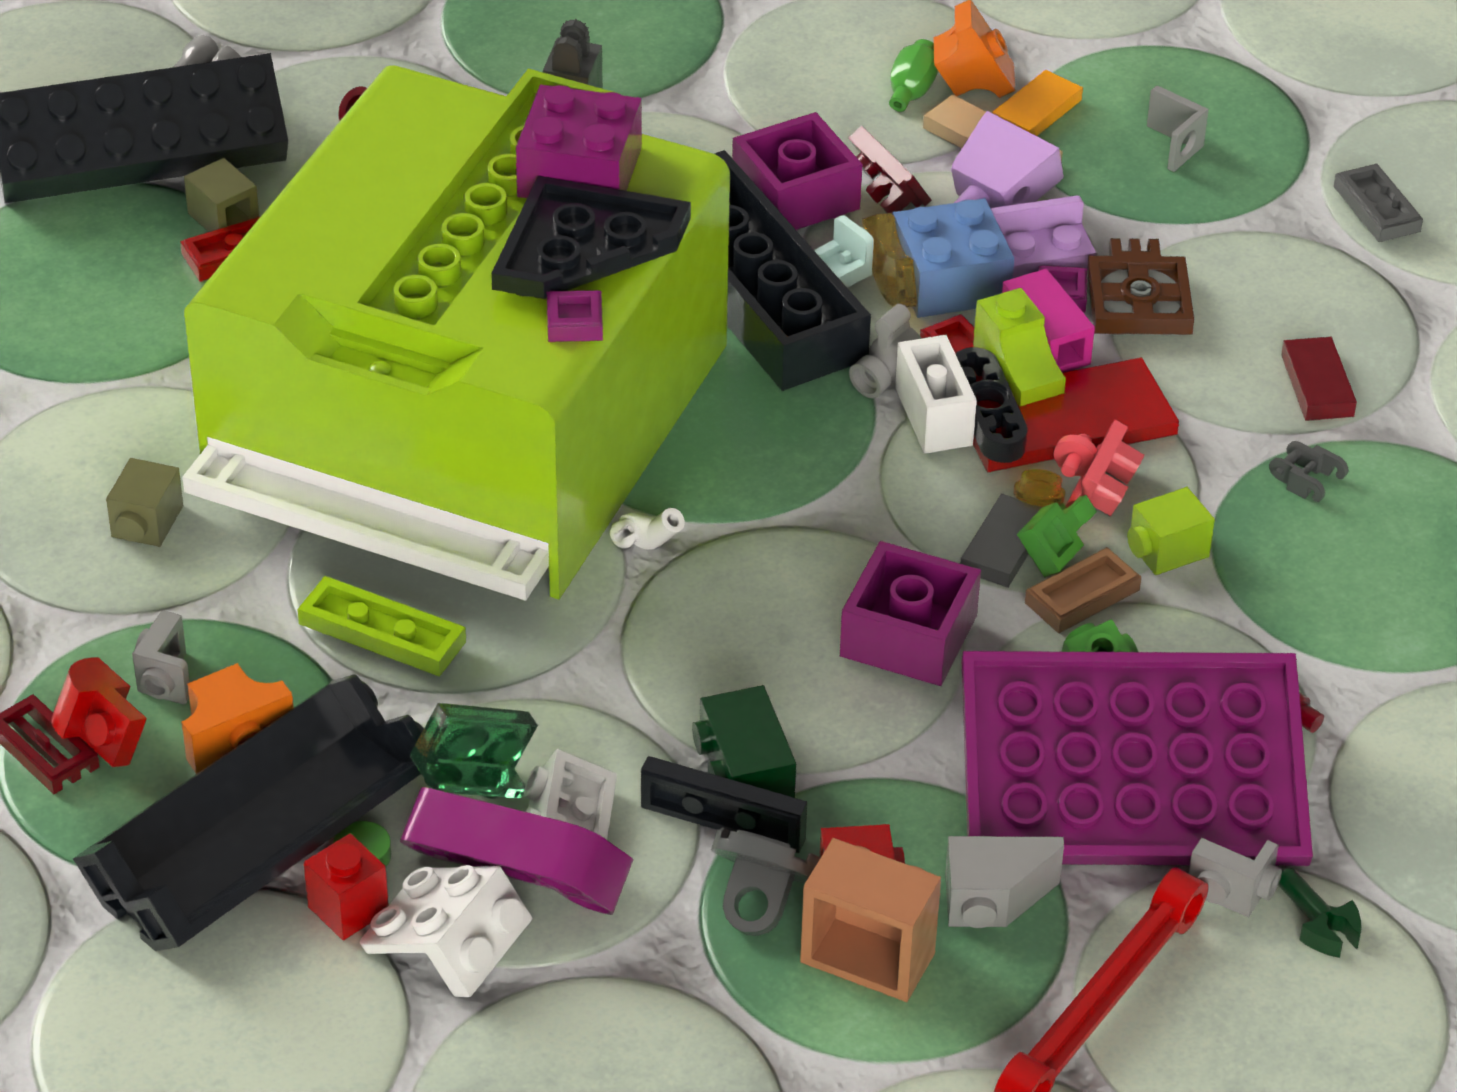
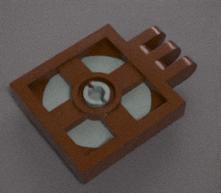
M1110 238L1109 256H1088L1087 275L1092 320L1095 326L1094 334H1193L1194 313L1186 257L1161 256L1159 239H1148L1147 251H1141L1140 239L1129 238L1128 251H1122L1120 238Z

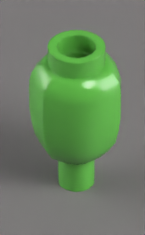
M919 39L899 52L890 76L891 87L894 93L889 101V105L895 111H905L910 101L921 98L932 86L939 72L934 66L933 42Z

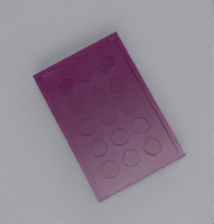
M963 651L961 664L967 836L1063 837L1062 865H1190L1192 852L1201 838L1255 860L1266 841L1269 840L1279 845L1275 866H1310L1313 852L1296 653Z

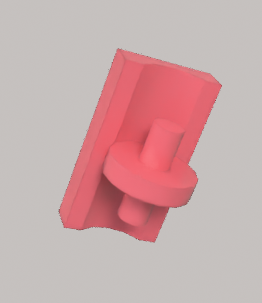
M1114 420L1102 444H1099L1097 447L1092 443L1091 437L1086 434L1067 435L1058 441L1053 454L1056 463L1061 468L1062 474L1066 477L1081 476L1065 505L1067 508L1078 497L1087 495L1096 509L1108 516L1113 514L1123 499L1128 486L1107 475L1105 472L1128 484L1145 456L1122 442L1128 429L1126 425Z

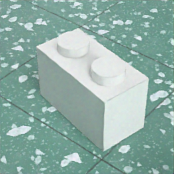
M947 335L898 342L895 389L924 454L973 446L977 399Z

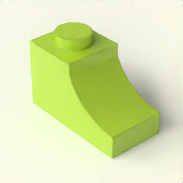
M1022 288L977 300L973 347L986 349L996 356L1013 396L1020 407L1064 394L1066 378L1059 369L1048 344L1044 327L1045 317Z

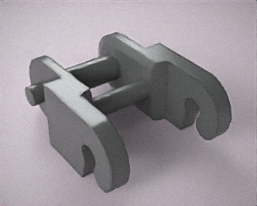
M1292 441L1288 444L1286 448L1288 455L1284 459L1274 458L1269 464L1272 475L1287 484L1286 490L1304 499L1313 490L1314 495L1312 498L1315 502H1320L1324 498L1325 489L1320 481L1308 475L1311 471L1316 474L1321 472L1329 476L1336 467V477L1338 479H1343L1349 472L1347 463L1340 456L1318 445L1311 448L1298 441ZM1296 463L1304 468L1302 469L1294 464Z

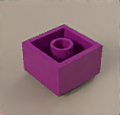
M540 85L516 145L517 197H528L538 175L627 191L642 148V98L623 96L615 92L600 93L571 89L562 85Z
M817 112L733 138L732 159L795 230L860 209L862 163Z
M879 541L842 609L839 656L942 686L977 617L981 569Z

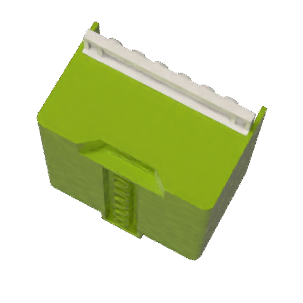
M395 65L386 66L185 307L184 316L200 455L182 477L184 493L525 601L549 567L550 597L560 600L727 346L730 171L727 164L716 154L642 134V148L627 191L691 202V219L676 252L568 290L601 291L603 341L548 342L547 298L519 296L513 293L492 290L491 273L527 198L517 197L516 145L540 85H562L571 89L600 93L613 91L528 68L508 95L504 96Z

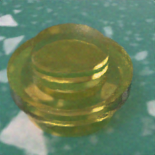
M1042 469L1023 471L1021 479L1014 484L1013 490L1014 496L1020 501L1041 507L1055 502L1058 505L1062 504L1065 500L1066 492L1061 487V476Z

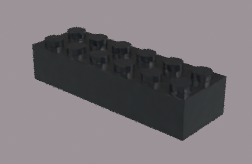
M271 53L0 93V182L4 204L182 177L222 158H225L235 168L281 162L287 159L288 136Z
M725 150L714 153L725 161L730 171L728 328L782 391L851 367L863 356L869 355L871 314Z

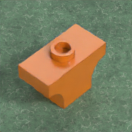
M967 0L954 6V26L948 31L933 37L934 66L954 95L959 96L974 89H985L1001 98L1014 92V62L1008 55L1007 45L1001 32L998 29L991 30L972 0Z
M238 663L187 683L191 716L182 721L186 760L197 774L294 707L291 691L282 680L273 683H262L252 680L244 673Z

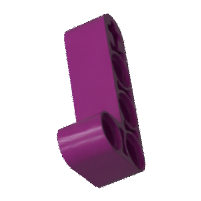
M421 787L400 839V842L410 849L463 866L471 865L473 867L500 866L509 878L551 888L582 907L607 915H613L634 860L599 834L578 825L427 787Z

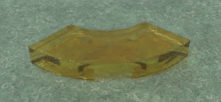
M892 213L875 214L863 218V228L874 239L872 273L882 296L892 307L896 304L916 307L917 295L913 259L906 256L901 248L894 215Z

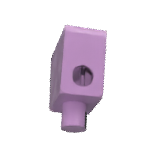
M989 111L982 116L954 160L951 168L955 190L959 196L954 203L963 200L986 198L990 209L1036 202L1064 177L1058 147Z

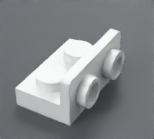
M556 749L543 767L537 765L533 768L527 779L524 797L529 798V805L525 812L578 825L599 834L607 840L617 774Z

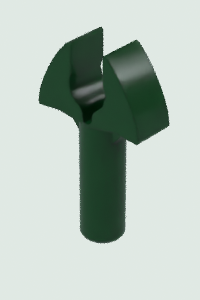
M1291 867L1283 869L1278 886L1310 919L1309 922L1302 924L1299 940L1318 952L1340 958L1343 941L1332 931L1335 930L1343 933L1347 940L1357 949L1362 926L1359 910L1354 901L1351 900L1340 907L1329 906L1295 869Z

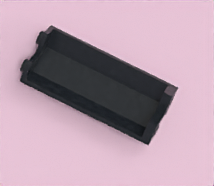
M353 674L331 681L74 857L73 860L104 909L117 920L127 913L143 927L140 930L141 940L154 951L177 948L439 761L431 749V739L424 727L414 721L410 715L385 721L377 708L378 700L373 690L365 682L361 681L357 675Z

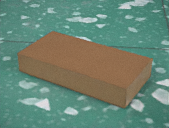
M1106 547L1026 589L1025 604L1057 633H1061L1138 592L1141 585V576Z

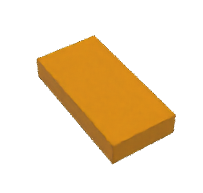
M1044 70L992 113L1038 136L1082 100L1083 87L1048 70Z

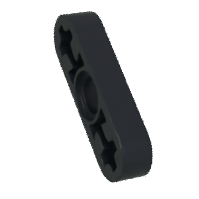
M969 347L956 353L957 359L977 402L990 400L1001 404L998 408H984L976 404L974 436L982 454L988 459L1000 463H1008L1020 459L1026 450L1028 428L996 356L992 352L978 347ZM976 375L982 376V380L976 382ZM1002 427V435L996 433V428Z

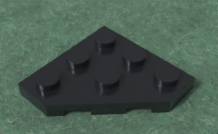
M538 175L491 273L492 290L546 299L547 292L568 291L676 252L691 219V202Z

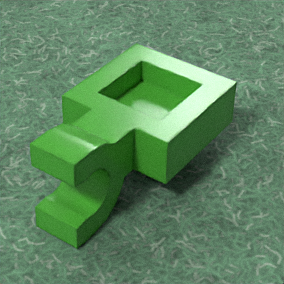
M1087 495L1078 497L1068 508L1064 503L1058 505L1057 502L1042 507L1017 533V536L1044 578L1059 573L1084 546L1076 531L1097 512Z

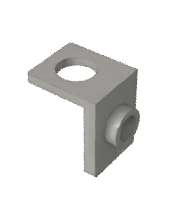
M1155 86L1150 93L1147 126L1171 137L1167 169L1175 172L1204 146L1209 109L1160 86ZM1182 143L1186 144L1185 148L1180 152Z

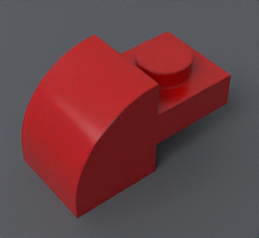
M91 657L78 660L70 666L51 720L53 728L62 739L80 737L110 766L119 767L130 765L147 718L126 700L131 686L99 657Z

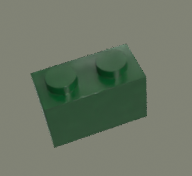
M761 685L700 698V721L692 723V733L698 754H707L710 761L708 762V773L795 798L796 761L765 686Z

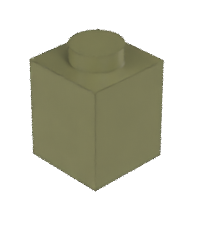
M225 158L184 176L188 214L208 232L259 217L257 186Z
M135 458L128 460L106 498L111 537L161 547L184 506L179 467Z

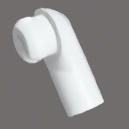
M675 508L665 509L657 516L631 512L622 515L619 521L613 523L610 528V536L614 544L623 549L629 548L633 544L642 549H655L684 528L685 520L682 513Z

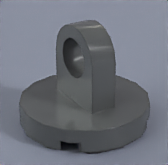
M725 828L717 829L711 851L734 862L723 899V910L726 919L735 929L746 935L759 936L769 933L778 925L783 915L793 881L806 883L820 857L811 853L804 860L795 857L796 850L790 848V845L743 830H737V832L730 831L729 833V830ZM753 890L764 892L768 900V908L765 914L755 921L742 919L738 910L741 898L747 892Z

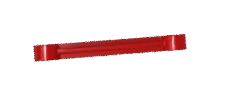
M1177 867L1169 870L1158 885L1151 900L1149 910L1029 1054L1019 1052L1009 1061L998 1079L994 1092H1051L1057 1075L1175 932L1182 935L1194 924L1205 903L1208 894V883Z

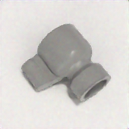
M896 304L877 320L875 330L878 338L870 346L869 355L863 356L850 367V380L857 391L865 397H878L890 386L891 382L896 381L898 342L922 339L910 327L909 320L911 314L903 304Z

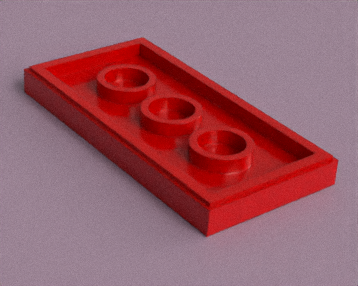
M1140 357L1063 372L1066 378L1064 394L1021 407L1018 405L1028 428L1026 450L1020 459L1008 463H1000L988 459L982 454L975 436L973 446L988 473L1053 460V453L1058 441L1067 435L1086 434L1091 437L1092 443L1097 447L1099 444H1102L1114 420L1128 427L1122 439V442L1127 445L1177 435L1179 420L1143 358ZM990 400L976 403L984 408H998L1001 406L998 402ZM1002 427L996 428V433L1002 435Z

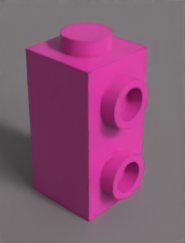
M1047 268L1003 281L1002 293L1022 288L1044 315V327L1048 344L1062 373L1091 365L1095 326Z

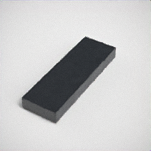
M651 756L646 758L641 768L642 808L716 830L725 828L729 830V833L730 831L737 832V830H743L787 843L790 845V848L796 850L795 853H800L806 840L807 801Z

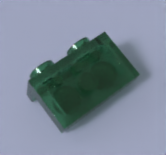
M437 703L410 757L429 788L452 794L481 795L491 799L498 797L522 798L525 784L516 772L515 767L538 724L529 711Z

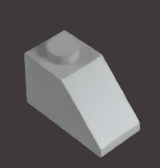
M948 836L945 870L948 927H1007L1060 884L1064 851L1063 837Z

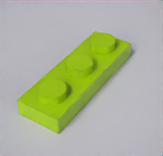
M328 576L322 578L297 609L299 625L439 677L466 643V627Z

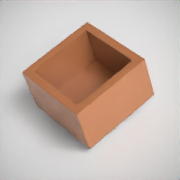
M832 838L804 884L800 962L908 1002L935 954L941 877L926 872L920 867L907 865L879 855L865 847L855 846Z

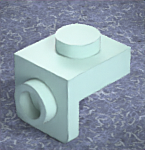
M845 215L834 219L833 240L814 251L847 288L872 275L874 249L872 235Z

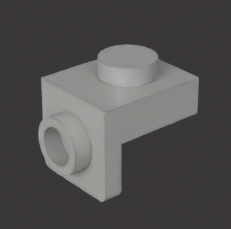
M161 610L149 629L145 628L140 633L135 650L132 653L137 691L157 699H165L184 705L189 700L187 683H190L188 665L183 659L186 655L182 615Z
M1201 838L1192 852L1189 874L1208 883L1206 901L1219 904L1249 918L1260 899L1270 900L1279 884L1282 869L1275 866L1279 845L1267 840L1255 860H1252Z

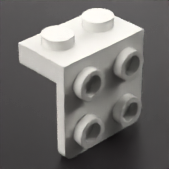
M500 866L423 867L411 873L404 880L403 889L389 906L373 917L371 927L361 938L360 944L367 954L426 953L454 997H471L533 918Z

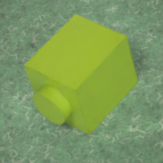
M1187 486L1134 504L1131 528L1127 532L1128 544L1132 553L1137 558H1141L1156 576L1208 558L1210 556L1215 519Z

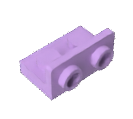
M1080 196L991 209L1015 258L1013 278L1036 272L1041 265L1087 268L1088 256H1096L1097 253L1082 225L1084 203Z

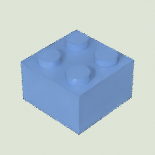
M986 198L893 212L890 258L917 318L976 309L977 300L1001 294L1003 281L1013 279L1015 258Z

